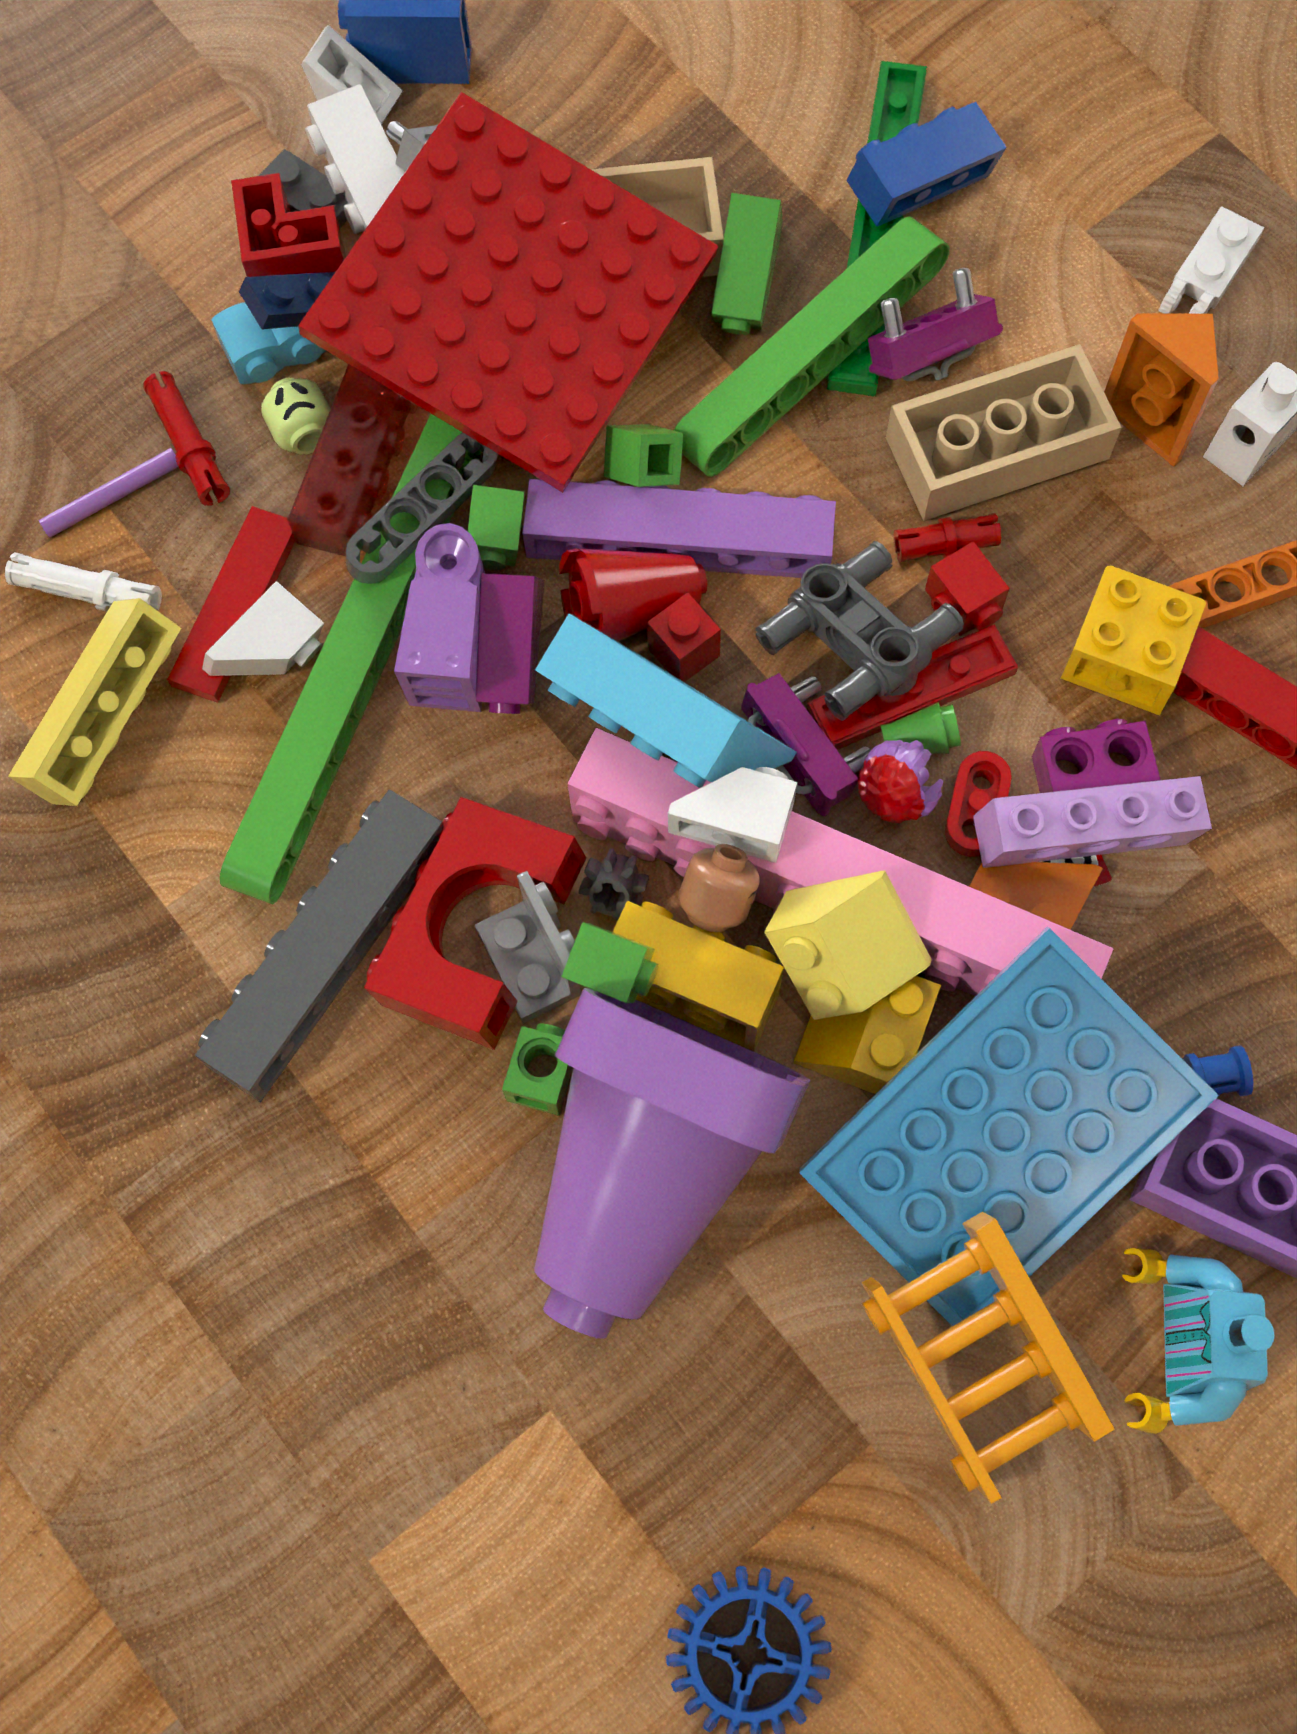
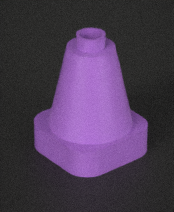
M584 988L555 1053L558 1059L573 1067L534 1271L542 1281L552 1287L543 1307V1311L549 1317L579 1333L595 1338H606L616 1316L626 1319H640L761 1152L775 1153L783 1144L810 1079L770 1058L638 1000H635L634 1003H625L590 988Z

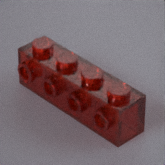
M349 364L287 519L297 544L345 557L347 543L373 517L371 511L376 498L382 499L386 493L389 481V463L392 455L398 456L402 450L405 438L403 426L408 413L414 414L418 405Z

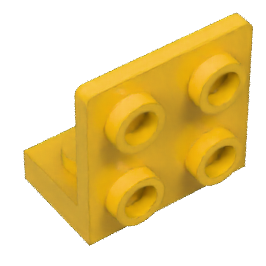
M1107 566L1061 679L1160 716L1176 687L1204 611L1205 600L1114 566Z

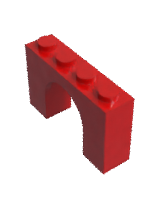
M460 797L454 811L449 813L442 822L444 827L430 858L424 860L417 871L416 886L406 905L396 912L391 926L392 933L382 953L376 955L371 961L364 988L381 1006L495 1050L518 1000L503 982L446 960L442 947V935L447 918L464 897L483 887L507 885L520 889L517 875L528 871L534 885L544 882L553 900L564 905L587 857L576 838L572 835Z

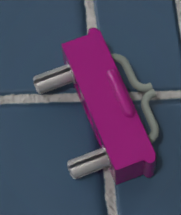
M960 268L953 272L957 300L905 323H902L898 299L889 298L882 301L881 308L886 331L868 338L872 359L869 371L893 380L902 377L906 381H914L930 373L934 375L935 380L947 377V370L951 364L970 356L977 344L998 336L1003 331V325L998 323L995 298L974 294L970 269ZM942 359H945V361L941 365L940 370L937 367L929 366Z
M780 673L758 685L749 683L741 704V710L747 716L748 722L797 752L791 762L774 769L784 773L788 780L797 782L796 793L804 794L818 814L827 816L832 806L850 797L858 781L854 773L863 768V762L870 749L862 747L847 757L842 758L801 703L821 691V684L819 681L816 682V677L811 676L791 688Z

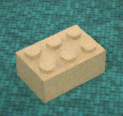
M712 157L591 169L718 245L716 256L702 277L718 275L724 235Z

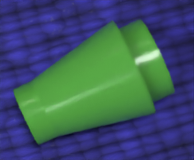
M939 702L897 721L881 725L884 741L900 739L903 742L911 743L918 740L923 744L924 749H928L931 754H949V748L961 746L953 704L940 707Z

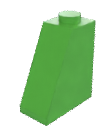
M731 193L711 313L714 322L722 323V331L732 334L749 335L751 328L762 330L783 226L781 200Z

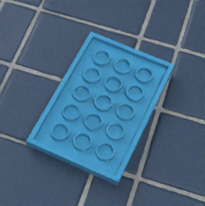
M1047 926L800 1168L799 1173L908 1282L965 1250L964 1243L971 1238L962 1223L980 1212H984L997 1219L1022 1266L1030 1277L1219 1095ZM976 1271L927 1301L954 1326L994 1302L993 1295L1000 1290L989 1271L983 1275Z

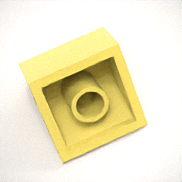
M885 870L786 891L764 932L814 1020L863 1012L927 969L932 961Z

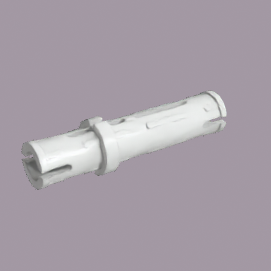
M16 552L10 556L12 561H7L5 578L10 585L32 588L46 593L96 604L95 608L102 611H108L113 601L141 598L154 609L159 610L162 594L159 586L119 578L117 572L103 570L101 573L91 572L64 564L32 558Z

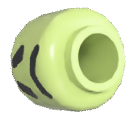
M281 379L271 387L270 392L262 402V416L275 442L281 449L304 455L314 453L327 444L330 434L334 429L335 417L321 389L315 382L308 379Z

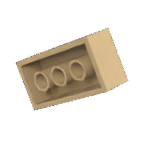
M1078 344L892 405L886 440L923 521L1108 460L1122 427L1081 345Z

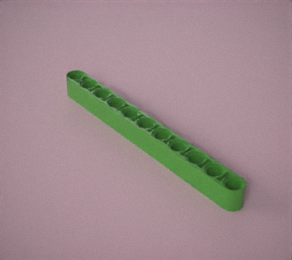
M430 414L392 498L450 442L463 432ZM466 450L464 464L457 470L462 478L464 467L472 460L479 459L481 455L480 450L474 454ZM442 479L432 480L425 486L429 496L438 500L448 499L454 493L452 485ZM406 512L397 513L390 520L391 526L399 533H412L420 526L418 519ZM454 513L451 514L442 524L450 523ZM382 533L381 544L372 553L365 554L362 561L363 565L369 560L379 564V551L387 542ZM416 549L387 578L378 583L367 584L361 583L356 579L353 580L226 854L220 872L221 886L270 904L276 903L281 897L402 630L411 580H414L416 572Z

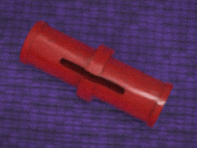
M991 513L976 518L952 521L951 517L939 518L937 524L894 530L895 552H900L897 554V560L905 562L907 560L943 555V558H946L973 541L978 548L1000 546V523H994L998 521V516L996 513Z

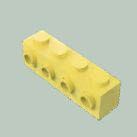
M141 598L113 601L8 777L51 804L77 806L90 790L94 777L106 756L116 746L120 738V732L133 710L143 700L147 686L157 669L169 656L171 646L182 628Z

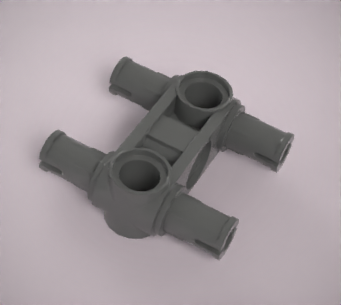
M873 541L867 548L844 564L823 563L808 568L802 575L801 586L790 594L787 602L788 605L769 620L756 627L755 630L757 631L756 637L761 646L772 655H775L780 649L805 631L813 632L854 670L852 674L824 694L827 707L834 716L842 721L876 695L879 697L895 696L910 691L916 684L918 673L929 665L932 659V652L963 630V619L950 604L944 603L917 625L910 627L906 626L865 589L869 583L892 568L890 553L878 541ZM897 660V661H901V662L892 663V662H887V661Z

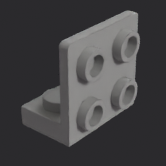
M528 871L517 875L523 901L475 924L476 931L501 981L518 1000L515 1009L523 1024L581 995L580 984L561 977L575 940L568 929L561 933L558 932L561 924L556 915L558 909L553 897L544 882L534 885Z

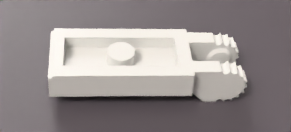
M1221 206L1176 274L1172 286L1163 299L1158 311L1161 313L1175 311L1183 294L1198 301L1189 312L1191 314H1207L1210 308L1215 309L1260 239L1264 227Z

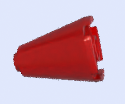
M576 548L566 550L562 554L559 564V574L569 573V588L560 590L565 619L568 614H571L617 642L647 629V622L686 593H689L700 604L702 594L707 592V576L704 567L700 563L696 564L690 555Z

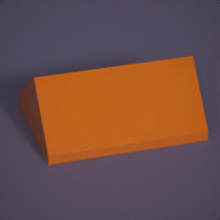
M1137 313L1130 320L1104 391L1118 421L1173 467L1181 461L1219 379L1213 314Z

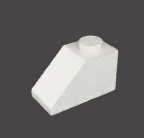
M276 581L205 653L202 669L210 676L285 674L295 663L304 667L322 647L318 638L324 622Z
M741 767L672 802L668 811V833L714 846L719 844L732 845L744 851L746 855L776 863L794 805L797 782L788 780L784 773L773 768L758 767L756 770Z

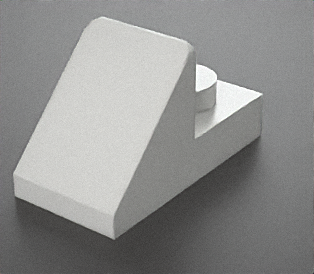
M329 25L324 28L301 64L317 101L361 84L381 124L403 91Z

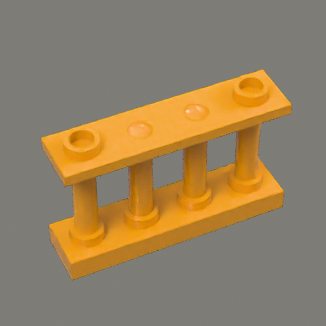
M980 1212L962 1223L971 1239L964 1243L965 1250L889 1295L873 1277L861 1283L870 1299L862 1303L867 1316L879 1335L887 1331L890 1332L958 1453L957 1456L950 1459L957 1476L968 1492L977 1488L992 1504L1002 1497L988 1473L1065 1427L1070 1431L1078 1428L1094 1442L1115 1429L997 1219L984 1212ZM979 1271L983 1275L989 1271L1000 1290L993 1295L994 1302L917 1347L900 1316L974 1272ZM1007 1322L1011 1327L1019 1324L1029 1341L1028 1344L1022 1347L1024 1353L946 1399L929 1369ZM1038 1375L1042 1379L1048 1375L1058 1393L1057 1396L1051 1399L1053 1406L975 1451L959 1421L1033 1376Z

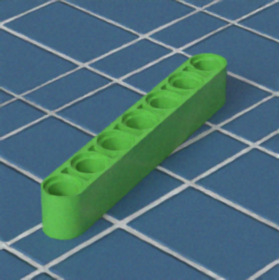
M910 216L897 222L679 421L673 431L683 433L682 455L707 476L713 477L725 470L884 324L881 308L882 301L889 298L898 299L899 307L901 308L941 271L949 256V244Z

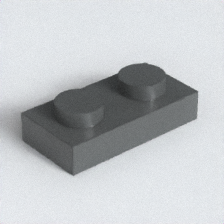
M284 149L258 175L280 173L291 212L334 205L339 227L341 228L348 221L343 207L348 204L344 193L335 195L326 175L288 150Z

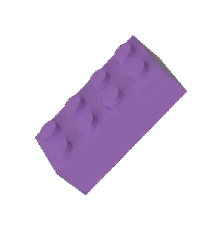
M1216 1098L1141 1170L1129 1200L1297 1278V1135Z

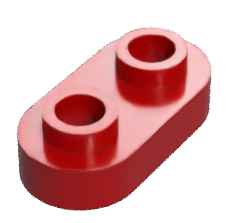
M978 751L968 755L960 764L956 775L945 824V837L950 847L964 856L977 857L981 855L978 839L967 837L963 833L962 828L967 825L975 826L973 816L993 798L1008 797L1012 779L1011 770L1007 762L996 753ZM978 777L985 778L989 781L991 787L979 789L974 785L973 779Z

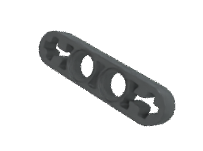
M464 433L459 434L351 537L346 548V566L351 576L359 582L367 584L378 583L387 578L417 548L418 541L427 530L442 524L472 495L473 485L481 486L490 478L495 470L497 453ZM466 450L471 454L476 453L478 450L483 452L482 462L477 459L472 460L464 467L462 478L457 470L464 464ZM442 479L452 485L454 493L448 499L438 500L429 496L425 486L432 480ZM406 512L414 515L418 519L420 526L414 532L404 534L394 530L390 520L397 513ZM382 533L387 542L379 551V564L369 560L363 565L360 563V551L363 550L368 554L372 553L381 544Z

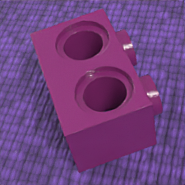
M1112 719L1099 724L1095 729L1076 731L1073 727L1056 728L1040 737L1031 756L1040 793L1161 780L1146 721L1128 723L1125 719ZM1116 752L1123 754L1129 759L1131 766L1117 765L1111 760L1108 753ZM1060 760L1069 761L1078 768L1079 773H1064L1058 768L1056 762Z

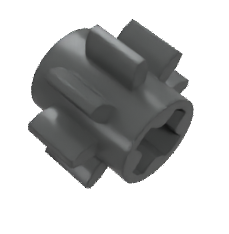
M609 849L606 858L602 862L594 858L588 860L584 870L587 877L583 878L578 891L579 894L589 895V900L592 904L590 912L593 914L600 912L605 915H612L614 920H618L627 901L641 906L643 900L641 892L645 891L649 875L638 874L636 866L638 857L634 855L629 858L625 855L616 854L614 849Z

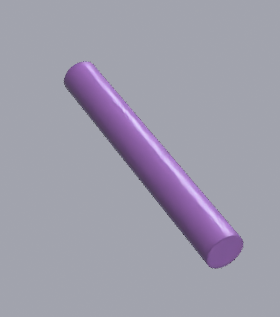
M169 448L38 521L50 538L179 467L175 458L176 454L172 448Z

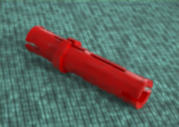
M166 371L159 372L164 383L163 387H161L155 373L151 374L144 381L143 388L146 394L149 395L177 451L175 458L180 470L189 475L201 504L206 506L213 505V500L209 494L211 490L218 504L229 496L230 488L224 481L215 463L216 452L212 444L203 439L175 384L172 374Z

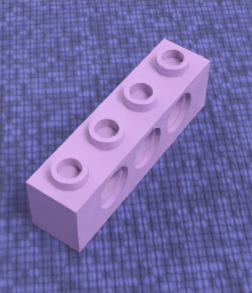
M1201 776L993 798L973 816L983 868L1181 846L1188 844L1212 829Z

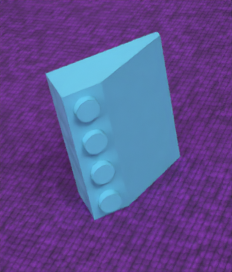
M568 614L535 669L553 681L548 688L549 692L576 707L580 699L592 706L593 709L588 717L616 734L621 726L635 734L630 742L631 745L658 761L663 753L678 762L673 772L699 788L703 787L706 780L714 782L741 767L756 770L758 767L774 769L791 762L797 753L635 651L571 614Z

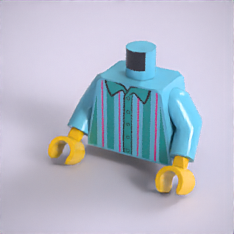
M1128 1248L1123 1254L1138 1255L1142 1260L1143 1268L1139 1275L1122 1274L1126 1281L1154 1284L1160 1281L1162 1277H1166L1168 1281L1167 1284H1163L1166 1397H1170V1401L1164 1403L1158 1398L1142 1393L1128 1395L1125 1398V1403L1134 1406H1145L1146 1414L1140 1422H1128L1127 1426L1143 1432L1157 1434L1167 1426L1169 1420H1173L1176 1426L1219 1422L1230 1418L1247 1395V1390L1265 1383L1268 1376L1267 1349L1274 1342L1275 1333L1271 1322L1265 1317V1301L1262 1295L1243 1292L1241 1280L1219 1260L1172 1254L1169 1255L1168 1260H1164L1162 1255L1155 1250Z

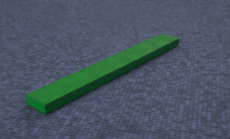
M881 61L867 144L873 140L884 142L895 137L908 125L919 123L927 66ZM858 199L847 268L897 222L902 220L904 215L877 227ZM885 324L879 327L870 337L886 331ZM868 338L829 373L827 390L876 397L879 375L869 371L872 359Z

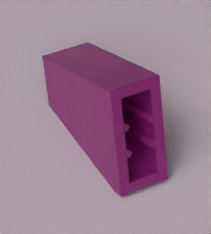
M481 573L476 702H489V712L520 714L521 704L534 703L537 673L535 669L538 662L544 596V580L538 577Z

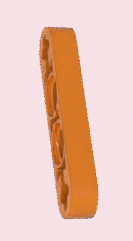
M1297 540L1176 582L1169 587L1196 597L1202 596L1206 605L1198 624L1201 628H1206L1297 595ZM1269 565L1278 566L1286 573L1288 582L1279 586L1272 585L1263 578L1261 570ZM1219 582L1233 583L1240 590L1241 599L1237 602H1226L1220 599L1215 592V585Z

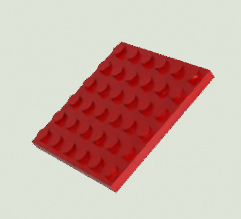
M461 92L298 325L299 333L304 338L559 491L564 492L715 258L718 245Z

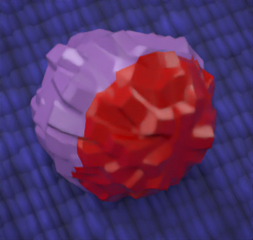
M900 739L895 741L886 740L882 744L875 746L865 757L863 768L860 770L857 781L858 793L867 809L871 810L874 815L880 816L884 821L900 824L903 821L917 820L920 817L928 816L942 796V779H939L932 786H922L929 779V772L924 766L930 759L931 753L928 749H924L921 742L918 740L911 743L903 742Z

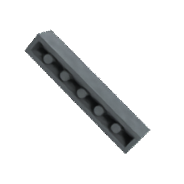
M390 789L380 802L375 800L367 807L360 819V830L349 844L343 843L337 848L329 861V872L318 887L312 886L304 893L297 905L296 912L298 915L286 931L280 930L271 938L264 952L265 960L254 975L248 974L239 982L232 994L231 1000L233 1004L221 1020L215 1019L206 1027L199 1039L198 1046L200 1049L195 1056L207 1068L260 1103L416 886L417 871L422 862L430 858L439 840L440 833L444 827L442 821Z

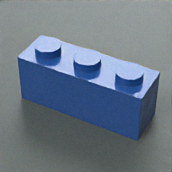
M973 102L957 110L955 107L947 108L937 115L934 120L919 126L917 123L910 124L895 137L884 142H880V140L869 142L856 154V162L846 181L878 227L989 177L1007 147L978 104Z

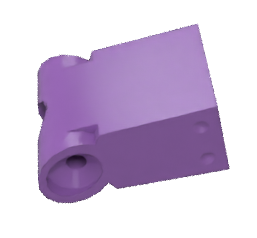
M451 523L439 524L427 530L418 541L415 552L416 572L414 580H411L394 673L410 706L481 712L482 702H476L481 573L485 574L478 546L472 535L461 526Z

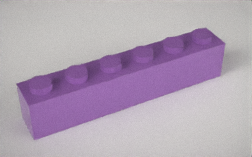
M529 479L523 539L526 558L561 560V556L566 550L576 548L684 554L692 556L696 564H702L705 571L802 578L805 571L816 564H831L836 501L822 500L812 495L785 498L772 497L765 492H750L746 495L721 493L713 488H700L696 491L670 489L664 485L645 487L621 486L616 482L606 480L598 481L594 484L569 482L564 492H561L543 480Z

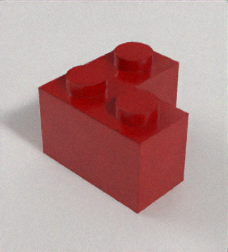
M280 173L231 180L241 261L247 277L337 271L346 256L334 205L291 212Z

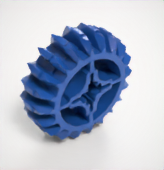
M737 1566L735 1571L737 1586L727 1588L722 1572L717 1571L712 1575L713 1582L719 1591L717 1594L709 1598L705 1589L697 1584L692 1588L694 1597L702 1604L697 1613L685 1604H679L676 1610L681 1618L691 1622L688 1631L680 1628H670L668 1631V1638L670 1640L685 1643V1652H673L666 1656V1664L668 1666L678 1667L686 1665L687 1674L681 1675L672 1681L673 1691L681 1692L691 1686L694 1688L696 1694L687 1700L684 1710L688 1715H692L703 1704L707 1705L710 1710L704 1718L703 1729L708 1732H712L720 1716L728 1719L726 1734H739L740 1723H749V1734H762L760 1723L769 1720L774 1734H786L785 1726L779 1717L781 1714L789 1710L793 1719L801 1725L807 1720L804 1711L796 1704L800 1696L803 1695L815 1704H819L822 1699V1695L815 1688L807 1685L810 1675L821 1680L829 1679L831 1671L829 1668L813 1663V1654L830 1653L832 1650L831 1643L826 1640L811 1641L810 1637L811 1632L820 1630L826 1625V1622L821 1615L813 1616L806 1621L803 1620L801 1613L811 1605L813 1599L809 1594L804 1593L791 1604L786 1598L793 1588L794 1581L789 1577H784L779 1583L776 1592L768 1589L771 1580V1570L762 1567L760 1569L757 1586L748 1585L746 1567ZM750 1599L745 1621L736 1633L720 1635L702 1631L708 1619L722 1606L733 1601ZM768 1603L781 1610L793 1626L797 1636L799 1656L785 1653L768 1644L765 1637V1617ZM754 1620H757L754 1634L757 1638L761 1639L757 1644L758 1649L765 1647V1653L768 1657L780 1659V1661L774 1662L766 1659L763 1662L753 1661L750 1671L746 1672L744 1685L740 1686L742 1671L737 1667L740 1662L739 1657L731 1659L730 1650L719 1648L717 1645L721 1644L733 1647L734 1644L744 1645L747 1635H751ZM697 1650L719 1657L731 1666L733 1677L729 1703L718 1697L704 1681L698 1667ZM767 1672L794 1675L789 1686L776 1699L760 1706L747 1707L753 1685L760 1675Z

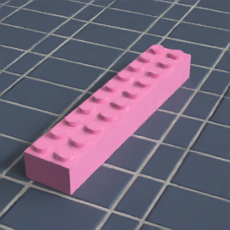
M598 728L595 729L567 783L573 822L578 823L577 827L579 830L598 840H606L608 836L626 844L625 848L631 854L643 860L654 861L655 858L675 865V871L683 877L694 853L705 848L716 847L668 833V811L671 803L700 789L673 772L678 762L661 756L658 761L631 745L630 742ZM706 780V782H705V784L703 785V787L706 786V785H708V784H710V783H712V782ZM793 811L790 815L776 863L747 855V859L756 867L760 876V883L754 900L773 908V913H775L785 892L788 890L885 870L932 959L930 966L921 973L925 974L924 979L940 984V989L945 991H955L957 988L976 996L1047 926L1101 979L1114 949Z

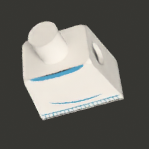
M1280 362L1272 363L1230 408L1203 457L1244 486L1297 430V374ZM1247 427L1254 433L1255 443L1253 444L1241 441Z

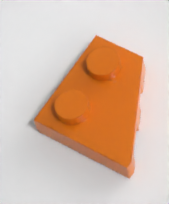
M1031 862L983 868L981 863L969 887L1071 930L1103 868L1096 864Z

